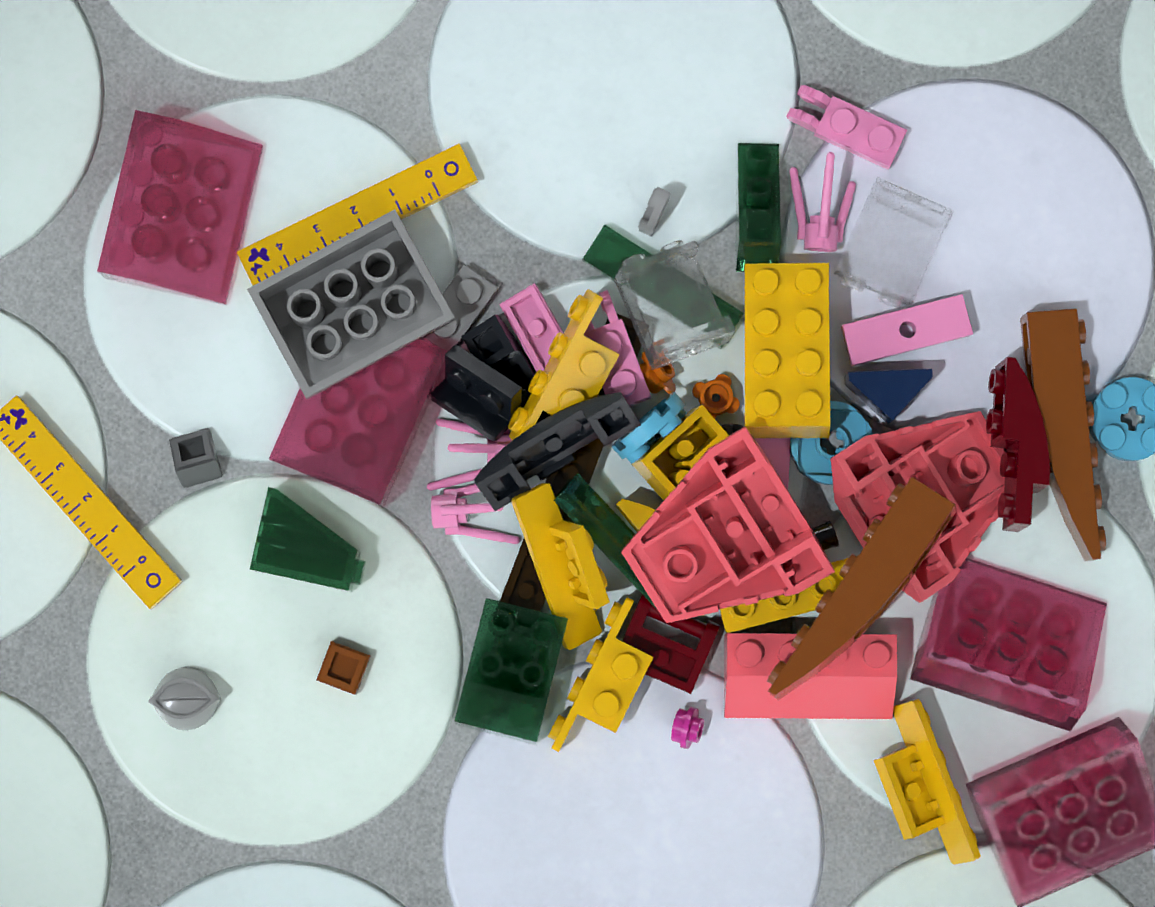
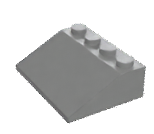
M395 209L247 289L306 399L317 395L455 320L452 311Z

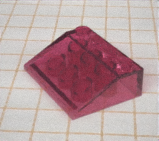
M135 110L97 272L108 280L226 305L263 145L179 119Z
M418 339L309 399L305 398L301 388H299L269 460L384 508L431 400V392L436 388L444 370L447 350Z
M966 558L959 568L961 571L957 577L933 595L917 646L910 679L1071 731L1087 707L1107 603Z
M1120 717L965 784L977 818L1017 907H1023L1155 848V789L1139 741Z

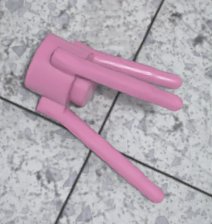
M829 152L826 155L820 215L810 216V223H807L798 171L795 167L789 170L798 223L797 239L804 240V250L836 252L837 243H843L844 226L856 183L854 181L848 183L835 224V217L830 216L835 159L833 152Z
M442 418L436 420L437 426L482 435L464 422ZM507 429L497 441H491L487 438V444H449L448 450L450 452L487 453L488 463L512 441L509 437L510 429ZM482 469L430 482L427 484V489L433 491L474 481V478Z
M476 484L456 489H444L443 495L432 496L431 517L434 529L445 528L446 535H465L511 544H518L520 542L518 536L460 525V523L468 522V514L496 512L488 503L467 504L466 498H459L481 492Z

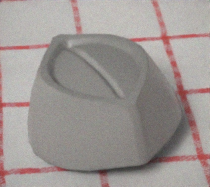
M184 667L166 674L150 697L149 703L153 705L159 716L169 726L178 730L188 731L199 728L212 718L221 697L212 680L204 672L195 668Z

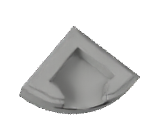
M660 187L654 188L647 203L646 211L638 225L640 232L652 237L669 202L670 192Z

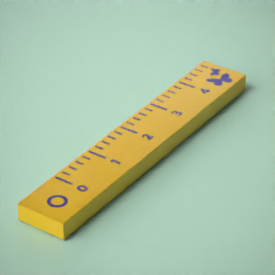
M459 143L237 251V254L254 286L394 209L402 220L478 183V180Z
M16 395L0 409V440L149 609H153L183 582L19 396Z

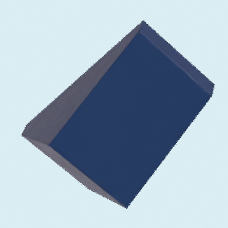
M932 369L848 372L844 377L847 388L889 424L931 380L933 372Z

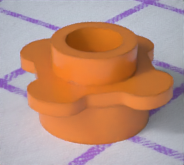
M649 350L643 352L642 359L644 362L640 364V368L649 392L656 394L663 389L668 394L675 392L676 386L672 381L675 371L670 361L663 356H654Z
M720 374L715 380L709 381L706 384L698 382L693 387V396L699 400L700 405H703L714 419H716L717 415L725 412L735 413L740 405L739 400L733 396V391L730 387L732 381L727 375ZM714 394H718L720 396V400L718 402H714L712 400V396Z

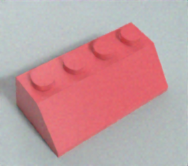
M724 634V718L892 719L897 683V634H862L847 650L818 674L780 700H777L768 692L772 684L767 682L778 662L782 660L787 663L796 650L791 644L797 634Z

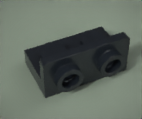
M455 344L445 354V378L431 392V400L491 441H497L508 429L509 422L516 409L521 407L522 387Z

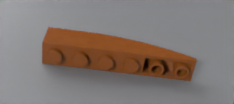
M1077 309L1027 312L1020 318L1025 374L1036 396L1045 426L1050 461V488L1063 520L1084 561L1101 559L1100 551H1105L1106 535L1104 527L1098 526L1096 510L1102 508V493L1100 485H1094L1092 469L1098 466V451L1096 444L1090 443L1089 426L1094 424V410L1092 402H1086L1085 385L1090 383L1089 364L1087 360H1082L1081 344L1086 342L1085 322L1083 319H1078Z
M913 477L910 478L906 486L901 483L896 486L887 500L886 505L891 508L884 519L880 521L876 518L871 523L863 536V540L867 544L859 556L851 554L839 572L843 580L835 592L828 589L815 608V611L820 614L811 627L805 624L799 630L791 644L796 650L787 663L780 660L768 677L767 682L772 684L768 690L771 696L780 700L818 674L847 650L882 616L909 583L956 513L954 503Z

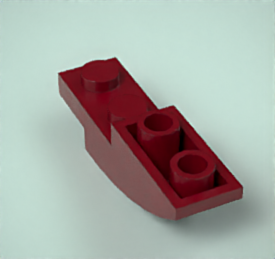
M1006 357L990 372L988 390L989 393L993 394V409H990L987 415L986 431L988 434H991V447L1007 449L1002 454L1000 461V474L1002 477H1005L1004 493H1001L998 501V516L1003 518L1002 530L1020 532L1031 525L1033 493H1038L1050 485V461L1043 417L1034 391L1017 359Z

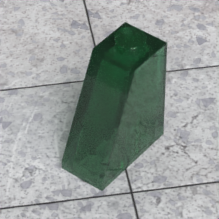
M268 487L250 570L352 592L354 584L361 585L366 561L359 559L361 551L281 491Z

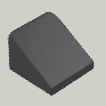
M209 428L169 439L175 472L184 488L222 477L221 466Z

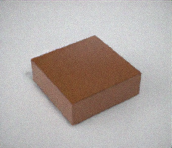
M331 641L316 680L357 695L371 655Z

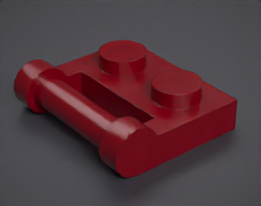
M643 591L622 642L653 657L645 675L691 694L720 625L710 620L704 623L693 617L666 623L649 595ZM649 616L699 638L700 641L696 650L643 628L646 617Z

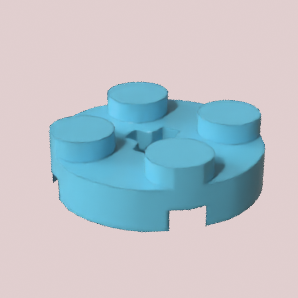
M1128 377L1118 379L1103 388L1092 401L1094 424L1089 426V430L1095 442L1097 441L1100 447L1112 458L1122 461H1139L1155 453V384L1146 379ZM1129 408L1135 409L1136 415L1142 418V423L1135 426V431L1128 430V424L1121 422L1120 419L1121 415L1128 413Z
M675 392L671 393L667 400L664 398L639 419L641 426L632 430L626 437L617 439L611 447L621 459L627 458L631 464L634 463L650 449V445L656 440L654 437L656 433L665 437L682 422L681 419L687 414L683 409L686 404Z
M830 401V432H835L837 440H843V448H837L834 455L862 437L873 434L869 423L857 412L858 410L849 404L839 401ZM790 438V453L798 471L816 483L833 485L830 458L834 455L827 454V449L820 446V439L826 438Z

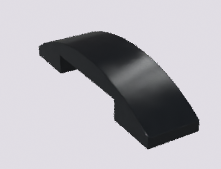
M493 315L461 337L473 356L522 387L521 407L524 408L531 395L528 392V388L536 370L505 323L498 315ZM542 411L537 423L551 416V414ZM575 452L538 473L539 480L546 479L577 460Z
M621 392L582 401L547 417L520 434L482 468L474 478V482L494 511H497L509 504L513 497L531 490L527 481L531 477L597 438L601 440L604 446H607L641 426V423Z

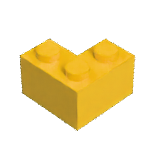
M703 405L691 409L674 430L665 437L661 436L650 446V449L631 464L663 501L710 447L729 436Z

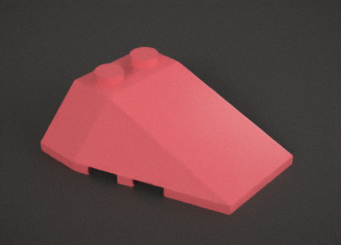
M981 411L936 420L913 427H904L881 434L867 435L830 458L834 500L863 548L867 544L863 540V536L871 523L876 518L882 521L891 507L886 505L893 490L899 483L906 486L911 477L955 504L956 513L909 583L902 590L920 603L957 577L961 571L959 568L970 552L976 550L982 541L980 538L987 528L998 519V501L1001 493H1004L1005 477H1002L1000 474V461L1005 451L1003 448L991 447V434H988L986 431V420Z
M746 426L710 447L621 550L624 558L666 623L719 612V609L736 605L759 603L758 600L780 595L798 594L835 572L808 521L767 455Z

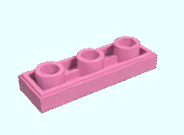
M963 294L841 326L851 367L973 335ZM900 326H910L913 331L912 337H903L899 331Z

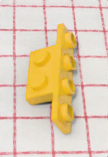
M587 289L584 296L578 295L572 303L568 313V317L571 320L564 333L559 332L554 337L548 350V355L551 356L544 371L539 369L533 376L528 388V392L531 393L524 408L518 407L509 422L508 429L512 430L509 435L511 440H514L527 429L534 426L542 411L553 415L567 407L598 396L619 354L584 335L603 299L597 293Z
M541 483L531 488V490L513 497L511 502L562 645L565 649L572 650L600 635L602 632L594 609L610 603L605 589L607 587V579L601 568L597 566L592 552L594 542L590 533L582 525L563 521L551 485Z
M848 558L831 562L835 570L834 573L798 594L780 595L758 600L759 603L741 604L719 609L725 631L731 633L815 611L824 593L828 589L835 592L843 580L839 572Z
M626 597L623 605L616 601L614 602L604 622L611 629L604 642L598 639L595 640L586 659V662L592 664V667L585 680L577 677L567 697L568 700L574 703L567 717L558 715L548 735L549 738L555 740L551 749L557 752L560 751L577 715L614 733L617 732L653 659L652 656L616 639L634 602L633 599Z
M920 699L895 705L893 714L906 747L873 761L904 840L938 828L953 865L979 859L981 855L977 847L976 835L966 819L961 806L960 794L952 783L946 767L945 756L938 747L927 711L923 708Z

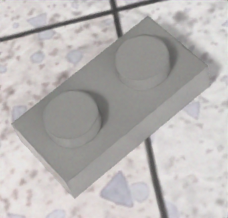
M464 264L442 294L455 320L423 336V338L446 354L455 344L459 345L463 340L461 336L471 329L497 293L498 288Z

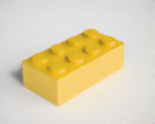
M829 263L745 264V426L754 438H829Z

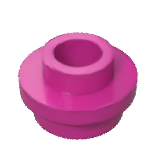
M690 707L688 710L680 708L676 713L671 731V740L680 743L681 748L689 749L692 742L698 743L700 741L704 728V719L699 717L698 708Z

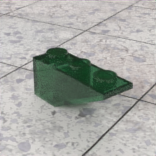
M738 143L736 272H745V264L779 263L781 247L779 144Z

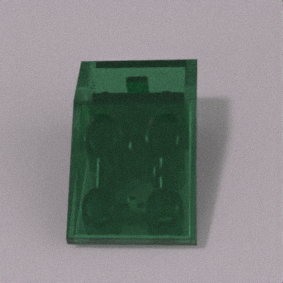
M486 598L454 720L455 725L537 745L568 619Z

